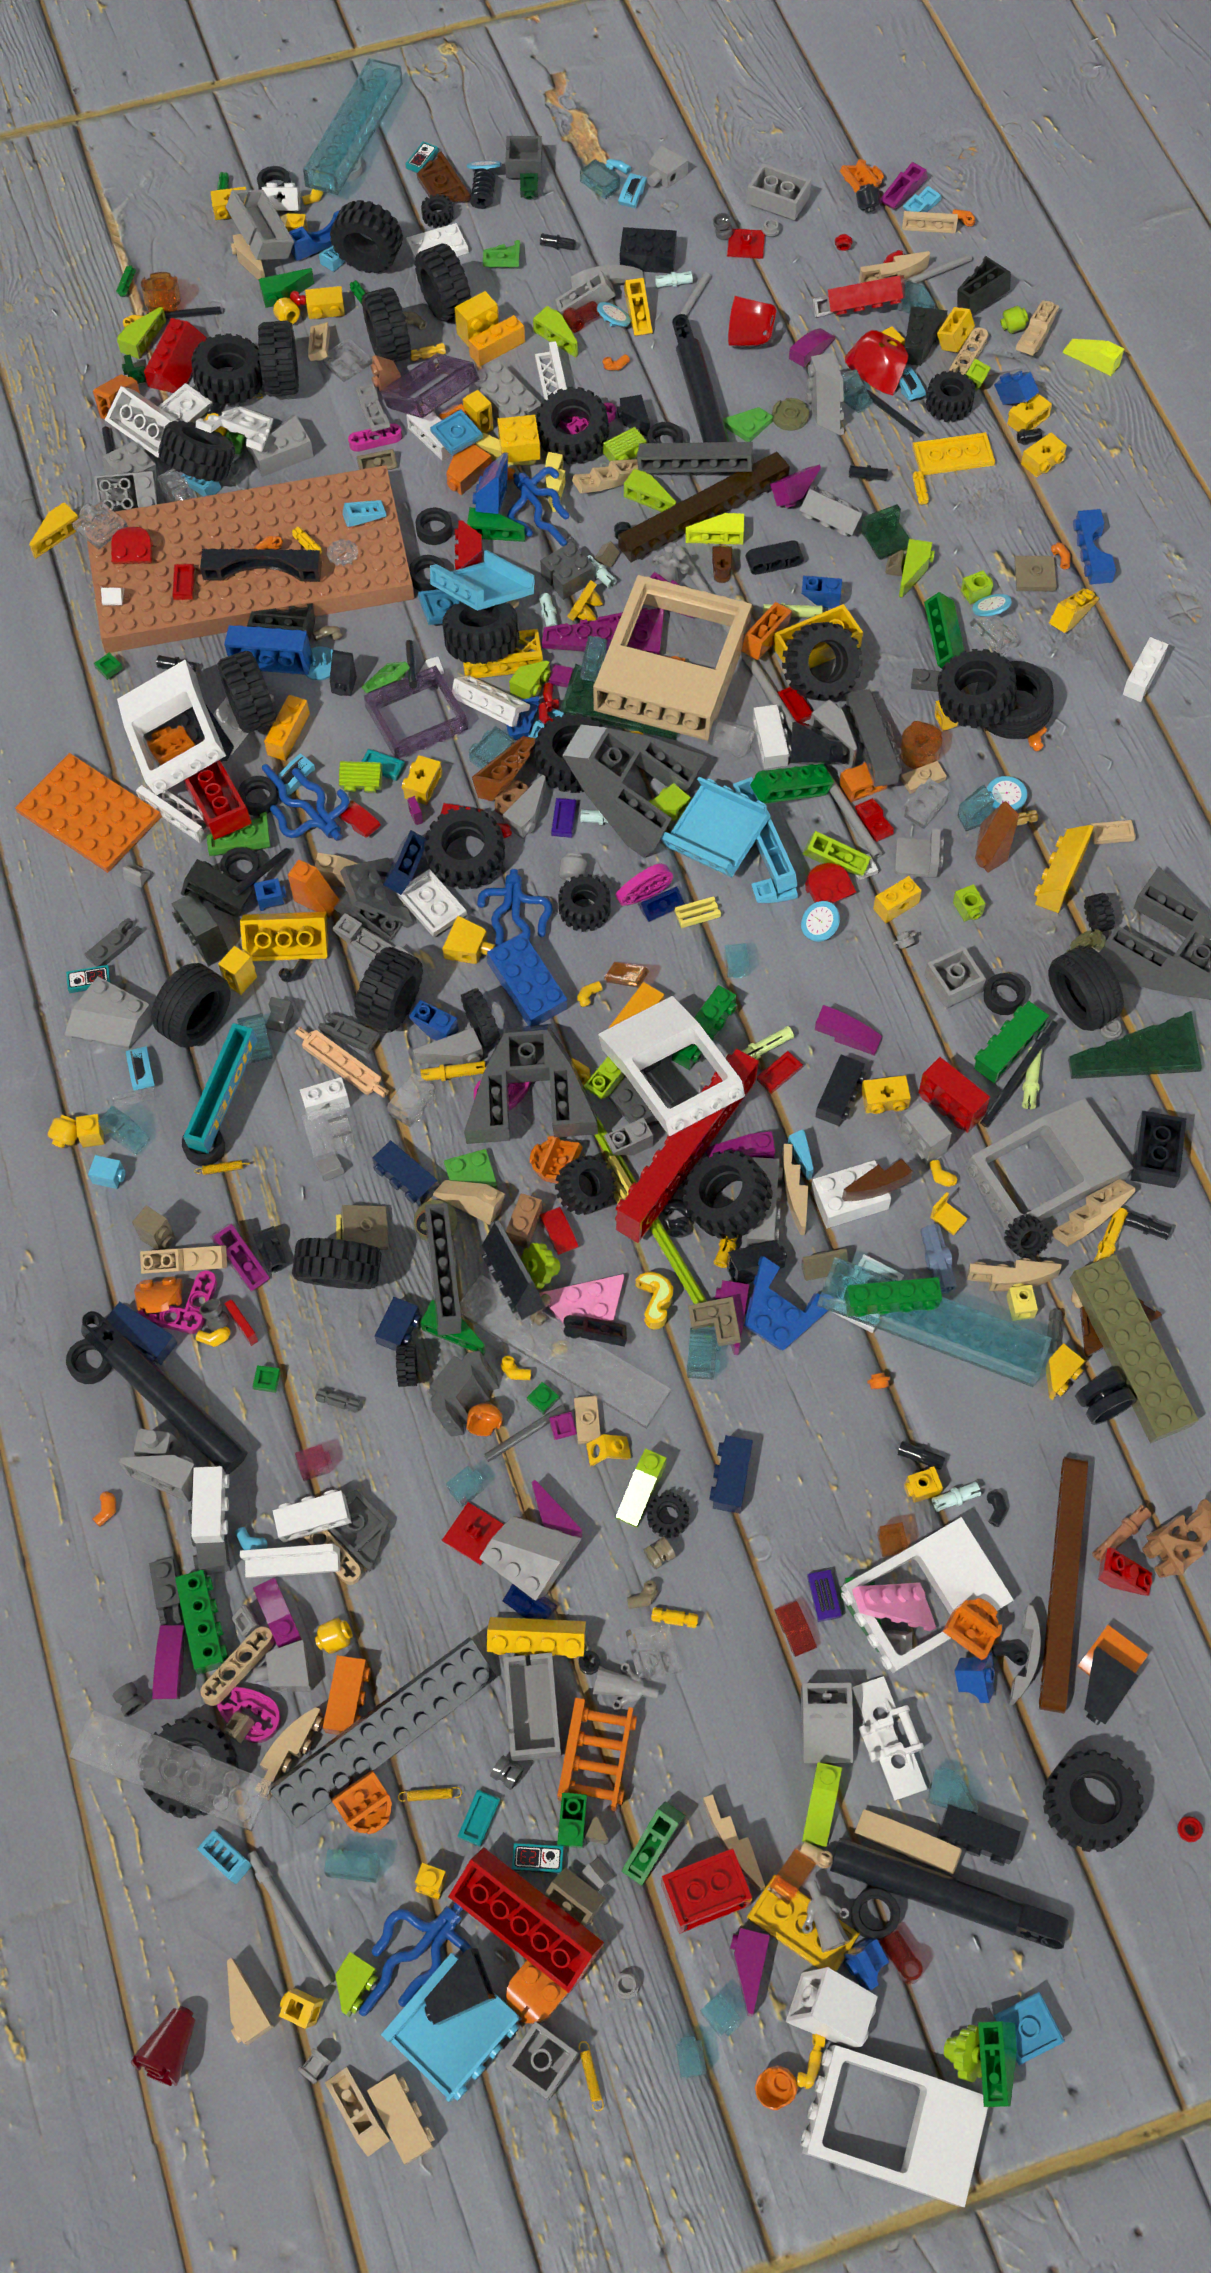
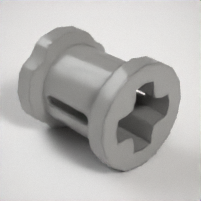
M313 2048L311 2056L297 2070L313 2084H316V2078L331 2061Z

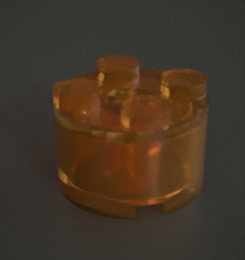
M155 272L150 274V278L146 279L144 277L142 279L141 287L144 302L149 312L159 307L168 312L177 310V306L181 302L178 280L175 275L172 277L168 272Z
M921 721L912 722L904 730L900 744V755L904 764L912 769H917L938 761L942 746L941 730Z

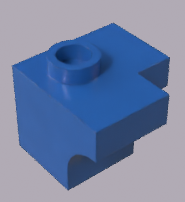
M989 1652L984 1660H980L976 1656L960 1658L954 1670L958 1692L971 1693L978 1698L980 1703H989L995 1691L993 1684L995 1668L992 1653Z
M867 1938L843 1953L847 1960L845 1965L849 1973L855 1976L861 1987L866 1990H872L879 1985L877 1981L879 1970L888 1964L889 1961L878 1940Z

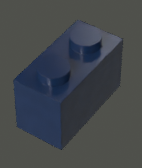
M393 1297L375 1334L376 1343L396 1351L397 1345H410L412 1340L411 1333L414 1327L417 1328L422 1318L419 1306Z

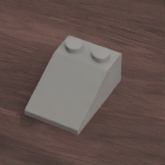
M828 700L812 712L810 725L843 742L842 763L839 764L845 769L854 768L857 747L846 717L839 705Z
M175 1455L120 1458L119 1464L127 1476L186 1502H190L193 1496L194 1468H196L194 1460L184 1455L181 1458Z

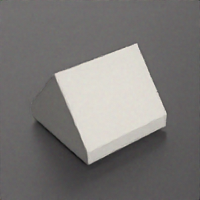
M101 588L102 604L122 605L124 588Z

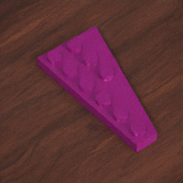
M641 609L627 647L660 655L664 609ZM622 613L598 617V620L587 621V619L580 620V623L573 625L565 623L544 627L542 648L607 653Z

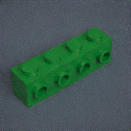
M938 592L926 600L924 605L937 666L942 669L945 663H950L952 657L955 655L959 656L965 650L954 601Z
M810 764L807 766L758 771L750 786L758 800L765 804L826 796L834 781L824 764Z
M718 985L694 1017L712 1041L716 1033L724 1027L729 1015L735 1012L737 1008L736 994ZM690 1044L673 1053L672 1061L690 1070L695 1063L699 1062L703 1053L696 1044Z
M1030 1001L1024 1006L1020 1005L1013 1014L1014 1018L1011 1021L1006 1020L1000 1029L1001 1032L998 1035L994 1034L988 1041L986 1049H980L974 1057L976 1060L974 1069L994 1084L1047 1025L1050 1015Z
M939 1277L847 1285L844 1299L847 1317H862L870 1314L885 1315L892 1312L907 1313L914 1310H934L939 1307L942 1301Z
M204 1570L175 1577L194 1670L198 1675L216 1670L225 1662L229 1655L226 1644L222 1645L220 1639L224 1632L221 1621L217 1622L215 1613H218L219 1609L216 1598L212 1599L210 1591L214 1590L212 1578L207 1576Z

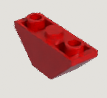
M458 520V528L455 529V540H458V544H455V556H458V559H455V570L483 563L482 535L464 521Z
M1107 1548L1101 1557L1098 1580L1114 1589L1149 1596L1152 1585V1572L1115 1549Z

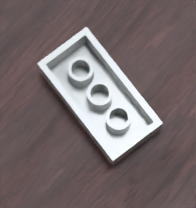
M123 386L120 387L105 418V421L158 458H160L158 449L165 426L169 422L177 421L135 390Z

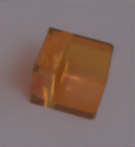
M903 1522L879 1527L877 1537L882 1557L896 1555L907 1549L908 1542Z

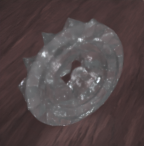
M337 540L330 544L327 549V557L330 563L333 562L336 566L341 564L345 567L346 564L352 565L353 560H357L358 548L350 540Z

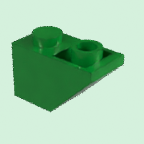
M562 1793L558 1846L583 1848L587 1795Z

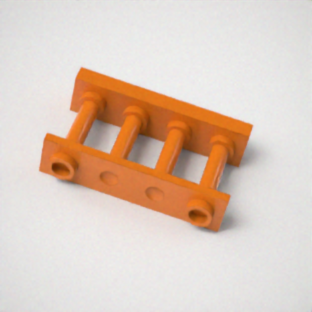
M575 1698L557 1794L558 1801H561L562 1793L584 1794L589 1797L611 1800V1810L616 1811L617 1804L622 1805L624 1790L620 1789L630 1730L635 1731L637 1716L633 1715V1708L628 1707L627 1717L589 1710V1707H585V1699ZM591 1720L624 1726L623 1741L586 1735L585 1732L581 1731L582 1722ZM584 1744L621 1751L619 1764L617 1766L580 1759V1756H576L578 1746L582 1747ZM582 1769L615 1775L614 1791L576 1784V1781L572 1780L573 1771Z

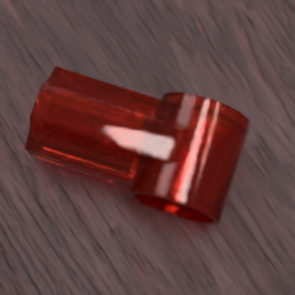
M591 301L577 309L571 307L566 309L562 316L568 327L576 333L582 330L585 323L600 316L597 311V303Z
M896 1930L879 1942L898 1971L900 1979L907 1984L917 1983L922 1975L923 1966L915 1957L900 1932ZM907 1964L914 1965L918 1970V1974L913 1977L907 1976L903 1970L904 1966Z

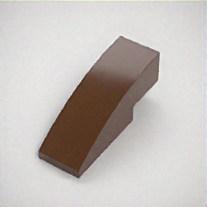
M902 1158L885 1171L878 1164L844 1188L842 1199L844 1201H859L887 1194L910 1182L913 1171Z

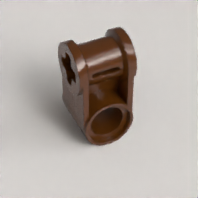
M732 546L712 547L713 577L719 583H726L730 580Z

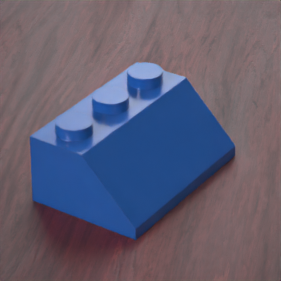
M503 453L485 468L483 476L479 477V484L476 485V492L473 493L472 500L473 504H476V512L499 514L507 491L508 453Z

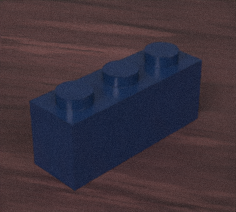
M412 830L409 831L400 844L383 883L384 886L402 895L411 882L425 850V837Z
M391 1140L372 1157L374 1171L381 1177H387L394 1189H401L405 1193V1197L412 1204L416 1202L419 1206L423 1205L439 1187L438 1180Z
M120 1301L106 1318L124 1337L126 1336L149 1359L162 1365L177 1345L172 1334Z
M725 1435L724 1443L719 1442L717 1456L721 1457L720 1465L715 1464L713 1478L717 1479L716 1487L711 1486L709 1500L713 1501V1509L741 1513L753 1440Z

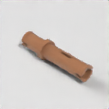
M1140 1505L1128 1518H1124L1121 1521L1122 1524L1092 1552L1093 1557L1101 1562V1557L1107 1548L1117 1550L1132 1534L1136 1535L1139 1532L1138 1528L1152 1516L1151 1512L1146 1507L1144 1508L1143 1505Z

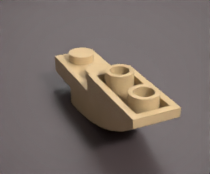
M930 252L894 256L893 262L860 267L859 283L904 275L905 279L918 275L928 268Z
M1042 300L1031 317L1029 326L1017 343V351L1032 356L1035 352H1038L1056 317L1059 305L1051 301Z
M226 1246L140 1251L141 1274L227 1268Z
M1028 1258L1016 1260L1013 1268L1005 1264L991 1266L983 1262L970 1263L967 1271V1280L989 1282V1291H1008L1009 1288L1016 1284L1036 1287L1058 1277L1061 1264H1055L1053 1261L1035 1262Z
M315 1707L295 1720L281 1733L267 1751L260 1763L261 1768L267 1771L257 1790L260 1797L269 1801L272 1793L268 1787L280 1779L283 1772H288L292 1764V1755L301 1759L303 1753L307 1754L313 1742L310 1739L314 1731L318 1732L324 1721V1718H322L323 1713L319 1708Z

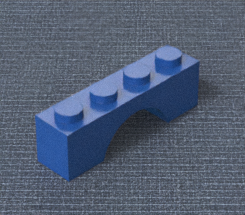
M339 211L334 212L330 223L320 231L309 232L301 226L289 232L294 240L291 253L297 261L333 246L330 240V231Z
M1101 509L1078 511L1076 519L1073 520V529L1077 531V546L1081 548L1080 558L1085 564L1084 575L1088 577L1089 585L1112 583L1116 572L1112 554L1102 552L1093 542L1102 536L1104 528Z

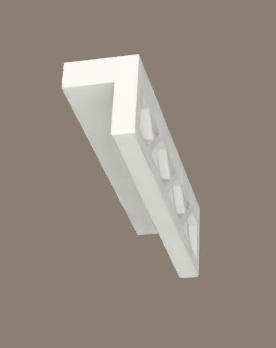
M556 341L549 342V352L535 354L545 400H548L547 396L552 393L546 390L550 385L557 388L553 394L557 393V390L561 388L563 390L567 389ZM550 358L551 360L547 365L540 362L541 359ZM547 371L554 374L550 379L543 376Z
M472 676L454 678L451 698L511 727L517 726L520 712L529 711L530 704Z
M142 785L136 790L139 799L158 810L164 819L199 843L210 834L208 827L203 830L202 826L199 825V823H205L200 813L168 790L161 793L162 798L156 796L150 788L146 789ZM175 802L177 804V809H175L168 803ZM183 813H191L192 819L188 818Z
M334 1544L240 1551V1558L245 1560V1577L248 1579L340 1572V1548Z

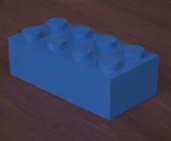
M229 625L224 643L228 656L243 651H250L255 657L260 671L309 675L312 650L307 631Z
M524 932L487 951L489 967L528 1026L540 1025L567 1010L568 999Z

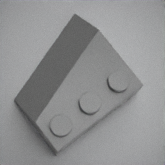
M831 352L811 356V362L808 365L809 379L806 381L808 392L805 393L807 404L810 403L817 425L836 434L844 435V428L840 420L844 419L841 404L844 401L843 378L834 354Z
M291 415L270 431L262 452L250 447L247 448L262 477L314 457L311 440L296 415Z
M811 484L800 508V511L803 512L802 516L811 520L813 517L819 519V523L828 528L830 526L838 528L837 532L844 536L852 535L863 509L841 498L835 500V496L832 493L824 490L819 492L816 490L817 486Z
M97 976L72 1008L65 1037H79L85 1041L91 1042L94 1040L104 1042L106 1045L130 1049L151 1022L152 1009L150 1004Z
M512 1516L490 1540L479 1559L536 1601L546 1596L582 1538Z

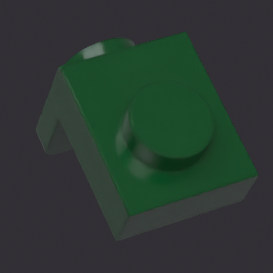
M520 173L521 197L528 200L538 197V173Z
M131 354L124 355L125 364H122L124 376L132 377L137 381V384L147 382L144 373L145 366L134 368Z

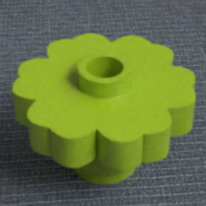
M531 1243L529 1248L524 1249L521 1261L536 1289H542L545 1284L550 1283L553 1276L559 1273L560 1261L553 1256L551 1250H547L546 1244Z
M971 2024L968 2025L967 2029H962L958 2036L949 2037L944 2044L945 2058L954 2063V2068L958 2070V2077L969 2082H975L977 2077H982L979 2028Z

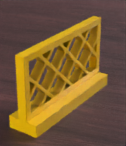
M538 629L519 631V643L525 645L522 650L516 648L514 650L515 654H508L504 659L500 658L496 662L492 663L491 661L487 662V664L463 662L465 676L484 678L514 674L521 666L542 662L543 655ZM535 636L531 642L525 640L526 637Z

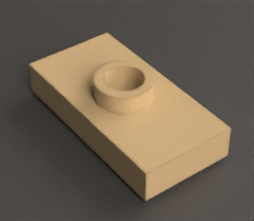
M938 761L902 774L901 780L909 794L943 782L947 776Z
M1132 820L1091 823L1094 826L1091 834L1093 845L1135 840Z
M597 1396L574 1398L578 1444H587L601 1436Z

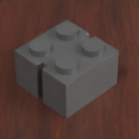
M542 136L506 137V178H520V173H538V178H542Z
M573 542L540 560L541 576L550 586L553 585V589L563 600L585 588L590 580L595 582V566L585 555L582 556V552Z

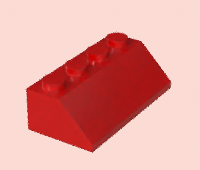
M904 275L828 289L830 311L836 312V315L847 313L846 309L854 308V312L865 310L867 305L877 308L882 307L883 302L890 301V305L901 303V299L905 298Z
M171 318L144 370L148 387L175 393L185 383L188 385L193 375L191 362L193 351L198 347L199 343L205 342L207 337L188 321Z

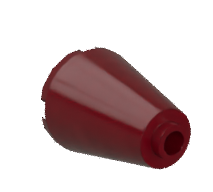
M180 2006L179 2009L173 2008L136 2052L131 2060V2064L138 2071H140L141 2067H144V2070L148 2072L146 2076L168 2086H172V2084L177 2086L196 2021L192 2017L194 2013L183 2006Z

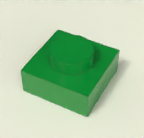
M110 652L94 663L95 668L107 680L123 669L122 664Z
M257 1365L253 1389L276 1393L281 1373L280 1368Z
M543 1382L527 1397V1401L543 1415L559 1400V1395Z

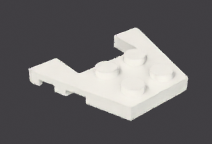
M239 406L223 411L221 416L210 415L208 420L205 421L201 418L197 419L196 428L209 433L220 426L228 428L230 432L244 434L247 437V447L262 452L273 426V418Z

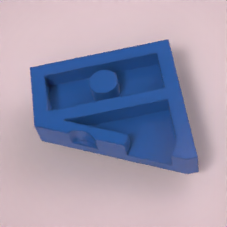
M539 696L522 699V701L530 704L529 711L519 713L517 726L511 727L506 724L510 741L530 735L540 704Z

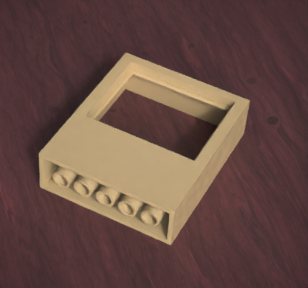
M638 575L593 686L594 711L709 741L740 658L745 634L750 629L752 604ZM643 604L731 626L716 668L711 669L627 647Z

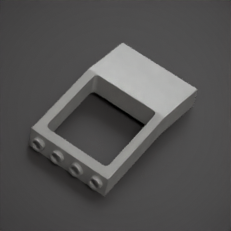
M1085 1098L1047 1114L970 1157L966 1165L968 1174L978 1184L981 1194L985 1195L991 1209L1001 1219L1005 1230H1010L1008 1225L1009 1223L1012 1225L1015 1223L1013 1219L1017 1218L1020 1220V1216L1024 1215L1026 1217V1214L1019 1212L988 1163L1038 1136L1045 1140L1075 1184V1187L1026 1213L1035 1216L1040 1222L1119 1179H1127L1133 1170L1132 1165Z

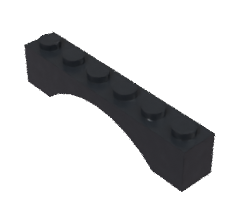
M202 549L200 563L203 580L223 581L231 575L246 570L274 569L292 575L299 581L320 582L322 568L320 550Z

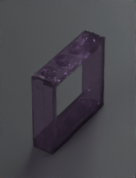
M436 353L380 392L387 408L424 418L480 380L473 362ZM437 358L438 363H434L433 360ZM442 373L448 374V376L416 398L408 397Z
M436 665L416 673V688L409 687L407 677L364 695L366 709L396 759L407 757L416 751L424 750L430 745L442 742L451 736L468 730L467 717ZM438 685L456 717L397 742L378 709Z

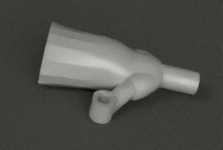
M667 546L665 547V555H654L652 563L655 565L661 564L659 575L665 580L671 582L673 579L679 584L677 568L680 569L681 573L687 574L689 565L682 564L673 558V549Z
M628 1663L621 1665L620 1671L622 1674L605 1669L599 1665L593 1694L623 1697L620 1700L613 1701L612 1708L614 1711H619L629 1702L637 1701L642 1695L657 1699L659 1689L644 1686L641 1677L632 1672Z
M816 1880L806 1883L812 1899L807 1907L808 1915L802 1926L803 1933L809 1934L812 1932V1922L814 1920L823 1953L849 1943L850 1939L844 1932L835 1912L838 1913L839 1918L844 1920L848 1918L849 1911L834 1904L835 1902L832 1898L821 1895Z

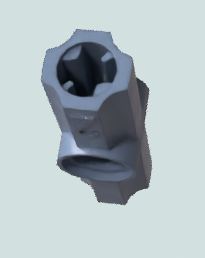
M927 1225L920 1230L926 1250V1265L928 1270L932 1271L933 1278L939 1277L941 1293H949L957 1288L951 1267V1252L945 1246L940 1225Z

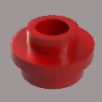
M841 234L835 238V245L838 250L846 251L851 248L853 240L847 234Z
M1187 1816L1178 1822L1177 1832L1182 1840L1191 1843L1201 1838L1203 1827L1198 1819ZM1187 1825L1193 1828V1834L1186 1832L1185 1827Z

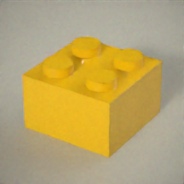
M486 291L455 307L457 335L468 347V339L499 323L498 304Z
M535 415L497 418L501 455L508 453V463L540 460V442Z

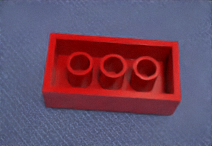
M220 760L183 780L214 840L252 824L247 808Z

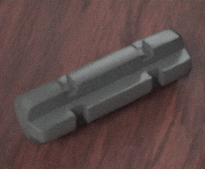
M1051 1310L1049 1313L1046 1352L1054 1354L1059 1348L1062 1312L1060 1310Z
M321 1388L316 1393L315 1399L317 1402H327V1405L344 1410L347 1408L348 1411L354 1413L359 1410L360 1400L352 1397L349 1399L348 1396L335 1392L328 1393V1390Z

